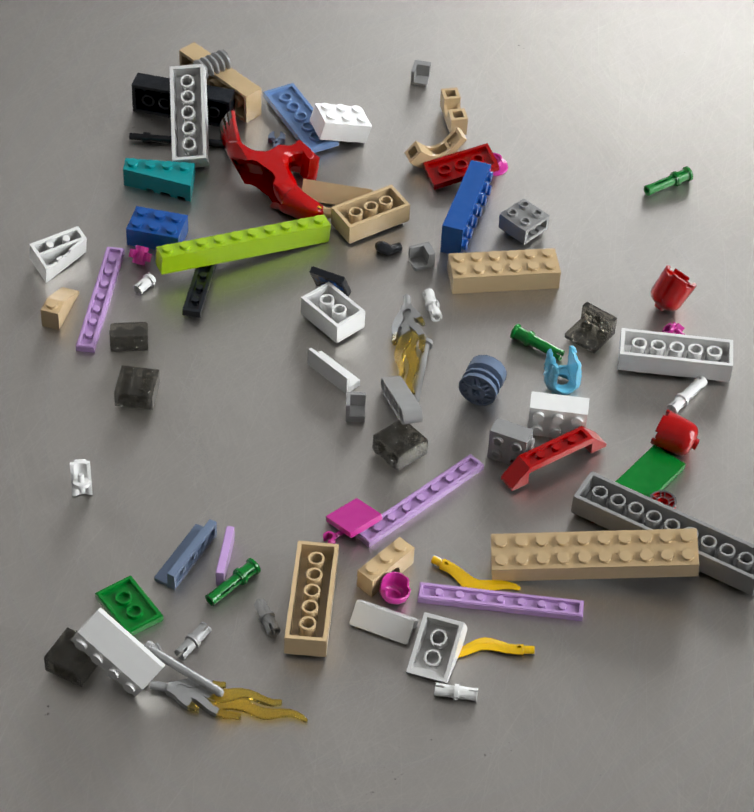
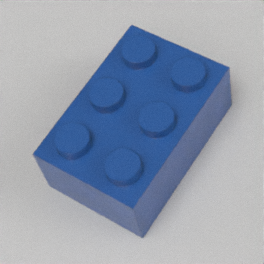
M136 206L126 228L127 245L135 247L139 245L156 250L157 246L182 242L188 233V215Z

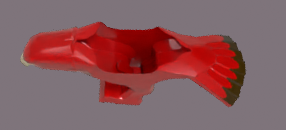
M235 110L226 113L220 123V139L244 184L253 185L268 195L272 201L270 207L280 210L284 214L297 219L323 214L327 219L331 218V208L321 205L303 192L292 172H297L301 174L303 179L316 181L320 157L301 140L296 141L292 145H277L269 151L250 149L240 140Z

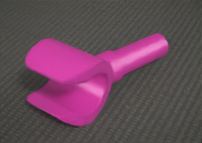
M326 531L323 534V540H328V543L335 544V539L344 533L341 531L336 533Z

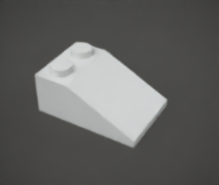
M424 612L406 673L447 684L463 646L468 629L466 624L461 621Z

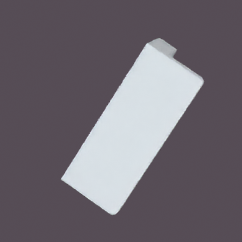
M313 348L308 349L307 365L345 394L360 386V379L323 351L317 352Z
M362 599L356 601L350 619V625L403 644L409 643L412 630L417 628L419 619Z

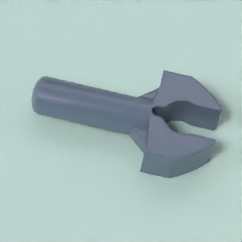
M275 131L271 132L268 135V143H273L272 148L279 144H285V134L280 131V136L276 138Z

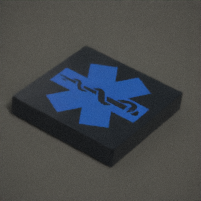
M314 266L311 267L309 273L316 286L320 287L330 282L349 297L351 289L345 277Z

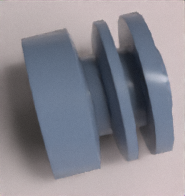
M478 355L473 357L466 372L459 381L460 393L473 404L479 406L492 404L506 380L507 371L505 366L492 356Z

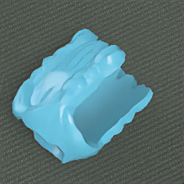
M569 346L567 365L558 366L555 357H553L552 349L547 351L543 375L544 383L552 394L569 395L578 389L581 384L582 365L578 361L577 350L574 346ZM558 376L569 380V382L564 385L558 384Z

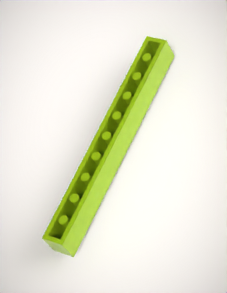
M323 214L157 246L155 264L161 275L325 243L329 242L331 224Z

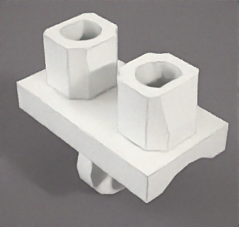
M75 459L74 462H70L72 496L81 494L93 495L90 461Z

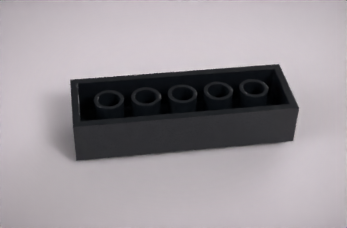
M137 73L131 84L133 111L171 118L170 78ZM207 85L208 125L220 127L222 118L225 117L226 113L235 110V90Z

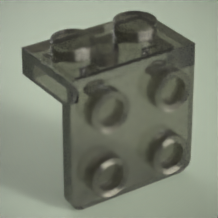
M146 322L112 323L110 325L111 352L148 351V324Z

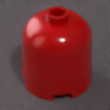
M670 265L664 268L651 289V297L655 302L654 306L661 311H664V309L667 311L678 310L697 287L696 283L693 282L691 284L688 281L690 277L676 268L674 271L671 270Z
M667 409L666 414L662 416L655 430L657 432L656 436L651 439L650 443L676 455L683 456L688 454L691 449L695 450L700 442V439L697 438L699 433L698 427L693 422Z

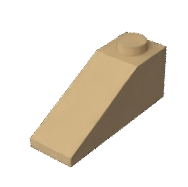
M61 287L50 295L41 308L42 326L60 330L79 295V291Z

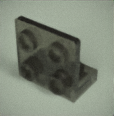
M586 302L582 306L581 319L565 333L564 337L590 352L596 353L615 334L617 317Z

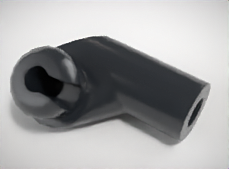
M378 241L375 244V249L388 256L402 251V245L399 242L390 245L384 241Z

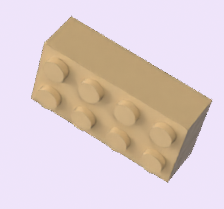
M393 185L331 207V224L349 244L407 222L410 216V204Z

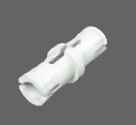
M425 289L422 292L425 299V308L429 311L431 320L438 322L440 318L442 319L439 301L436 300L433 289Z
M436 682L434 696L453 698L455 701L457 699L477 702L478 688L459 686L457 683L455 685H448Z

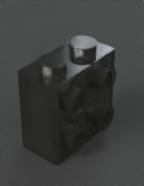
M122 365L114 390L115 406L153 410L160 385V371L158 369Z
M400 420L373 435L372 449L376 454L385 459L388 465L399 471L427 454L428 439L412 425H402Z
M67 627L44 656L45 670L82 687L98 665L93 663L91 658L84 651L79 650L71 641L78 631Z

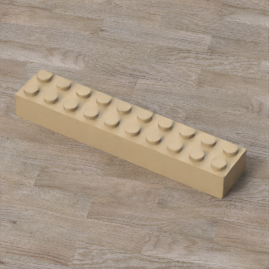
M697 528L491 534L492 580L537 581L698 576Z

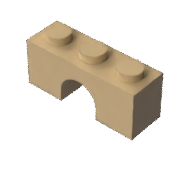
M457 87L441 89L440 107L449 134L458 127L464 135H467L468 117L465 108L460 107L461 97Z
M401 537L397 538L357 570V587L373 597L380 591V584L386 573L393 570L402 573L413 564L415 548Z

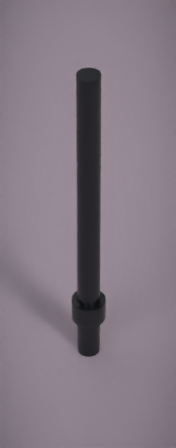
M143 132V134L129 133L130 140H142L146 143H150V141L172 143L171 136L153 135L150 132ZM209 139V146L224 147L221 140Z

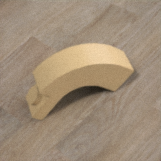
M456 127L441 143L425 146L415 141L404 153L411 164L424 168V162L459 152L458 149L467 139L462 130Z

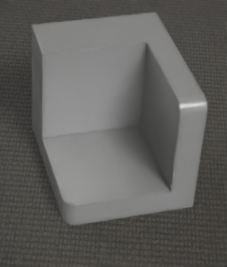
M414 61L410 85L427 87L431 62Z
M429 242L409 246L408 260L415 271L435 266L436 253Z
M347 392L346 422H365V392Z

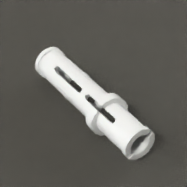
M698 376L683 392L675 396V399L667 405L666 409L677 414L681 408L686 407L689 401L707 385L706 378Z

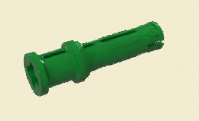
M685 166L678 172H671L670 176L645 185L644 192L647 196H650L668 187L680 186L682 182L693 180V172L688 166Z
M516 324L511 331L510 338L523 342L525 346H532L547 354L548 349H552L553 357L557 361L562 359L560 355L564 356V350L542 340L533 331L522 328L520 324Z
M248 558L243 566L234 569L232 576L205 595L206 601L211 606H215L216 603L236 587L248 583L249 578L261 572L258 563L254 559Z

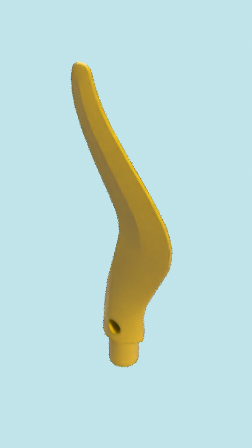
M434 555L431 559L432 564L439 566V569L450 574L462 587L494 591L505 589L519 591L521 589L519 585L509 581L476 579L445 558L441 559Z
M482 637L462 646L458 658L480 650L515 655L535 654V646L509 644L497 639Z

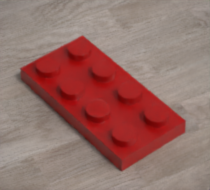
M488 143L423 163L424 170L434 190L462 182L471 160L491 164V172L499 170V164Z

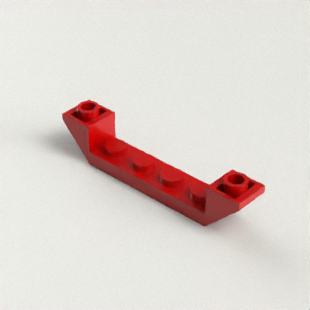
M580 426L519 455L502 474L501 480L511 491H514L528 484L529 473L584 447L592 454L606 447L607 444L595 431Z

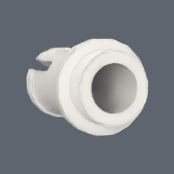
M150 273L143 275V279L133 286V290L136 293L138 292V295H141L149 287L155 285L156 278Z

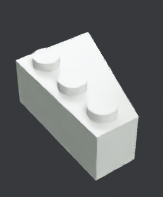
M79 226L29 244V258L45 283L86 253L87 238Z

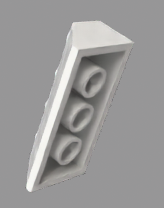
M101 607L71 639L79 650L84 651L91 658L93 663L100 665L110 678L117 680L126 692L137 696L165 666L161 660Z

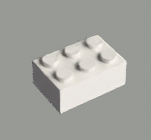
M315 103L310 117V122L320 140L366 143L372 128L363 109L359 106Z
M330 282L301 297V314L336 343L365 327V310Z
M532 391L527 428L533 429V435L557 438L580 426L586 427L590 398Z

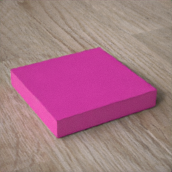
M358 498L326 516V521L350 538L382 520L381 513Z

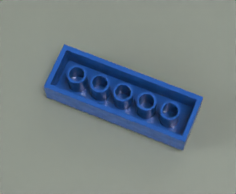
M471 160L443 222L440 252L450 254L462 253L463 250H467L468 239L472 238L473 228H476L478 223L477 217H481L482 206L486 205L487 195L490 196L492 185H489L493 178L491 164Z

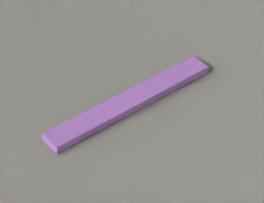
M106 248L76 343V351L95 353L125 255V248Z
M471 454L384 512L381 521L355 537L370 548L484 470V464Z
M420 582L417 601L418 603L582 621L584 601L424 582Z

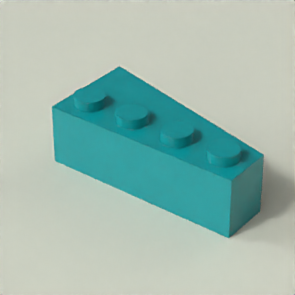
M125 158L123 167L124 185L141 190L152 189L157 194H161V192L168 193L173 198L178 196L184 197L186 201L191 202L195 183V163Z

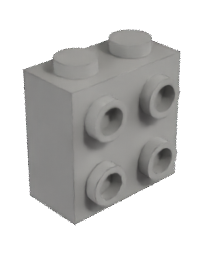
M522 199L500 213L498 227L522 244H526L548 229L550 215L526 199Z
M497 418L490 430L487 457L511 465L519 455L533 448L535 438H533L534 430Z

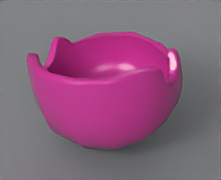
M400 572L386 573L380 584L382 598L389 604L398 605L406 602L411 592L409 578Z

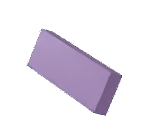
M232 526L226 527L216 569L217 586L226 580L235 541V529Z

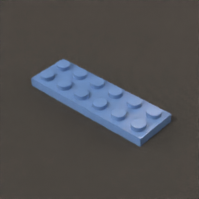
M294 83L263 92L265 100L297 141L301 140L314 153L339 146V141L319 139L310 122L313 107Z

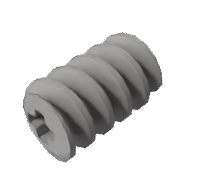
M218 50L193 62V65L204 64L206 79L209 75L214 76V72L219 74L220 70L224 72L226 68H231L230 58L225 50Z

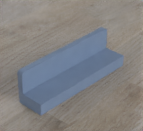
M209 519L204 527L195 524L154 576V580L175 590L217 536V522Z

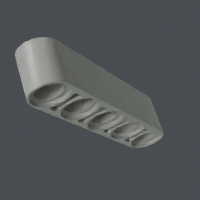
M400 375L381 378L382 392L402 425L422 422L421 406Z

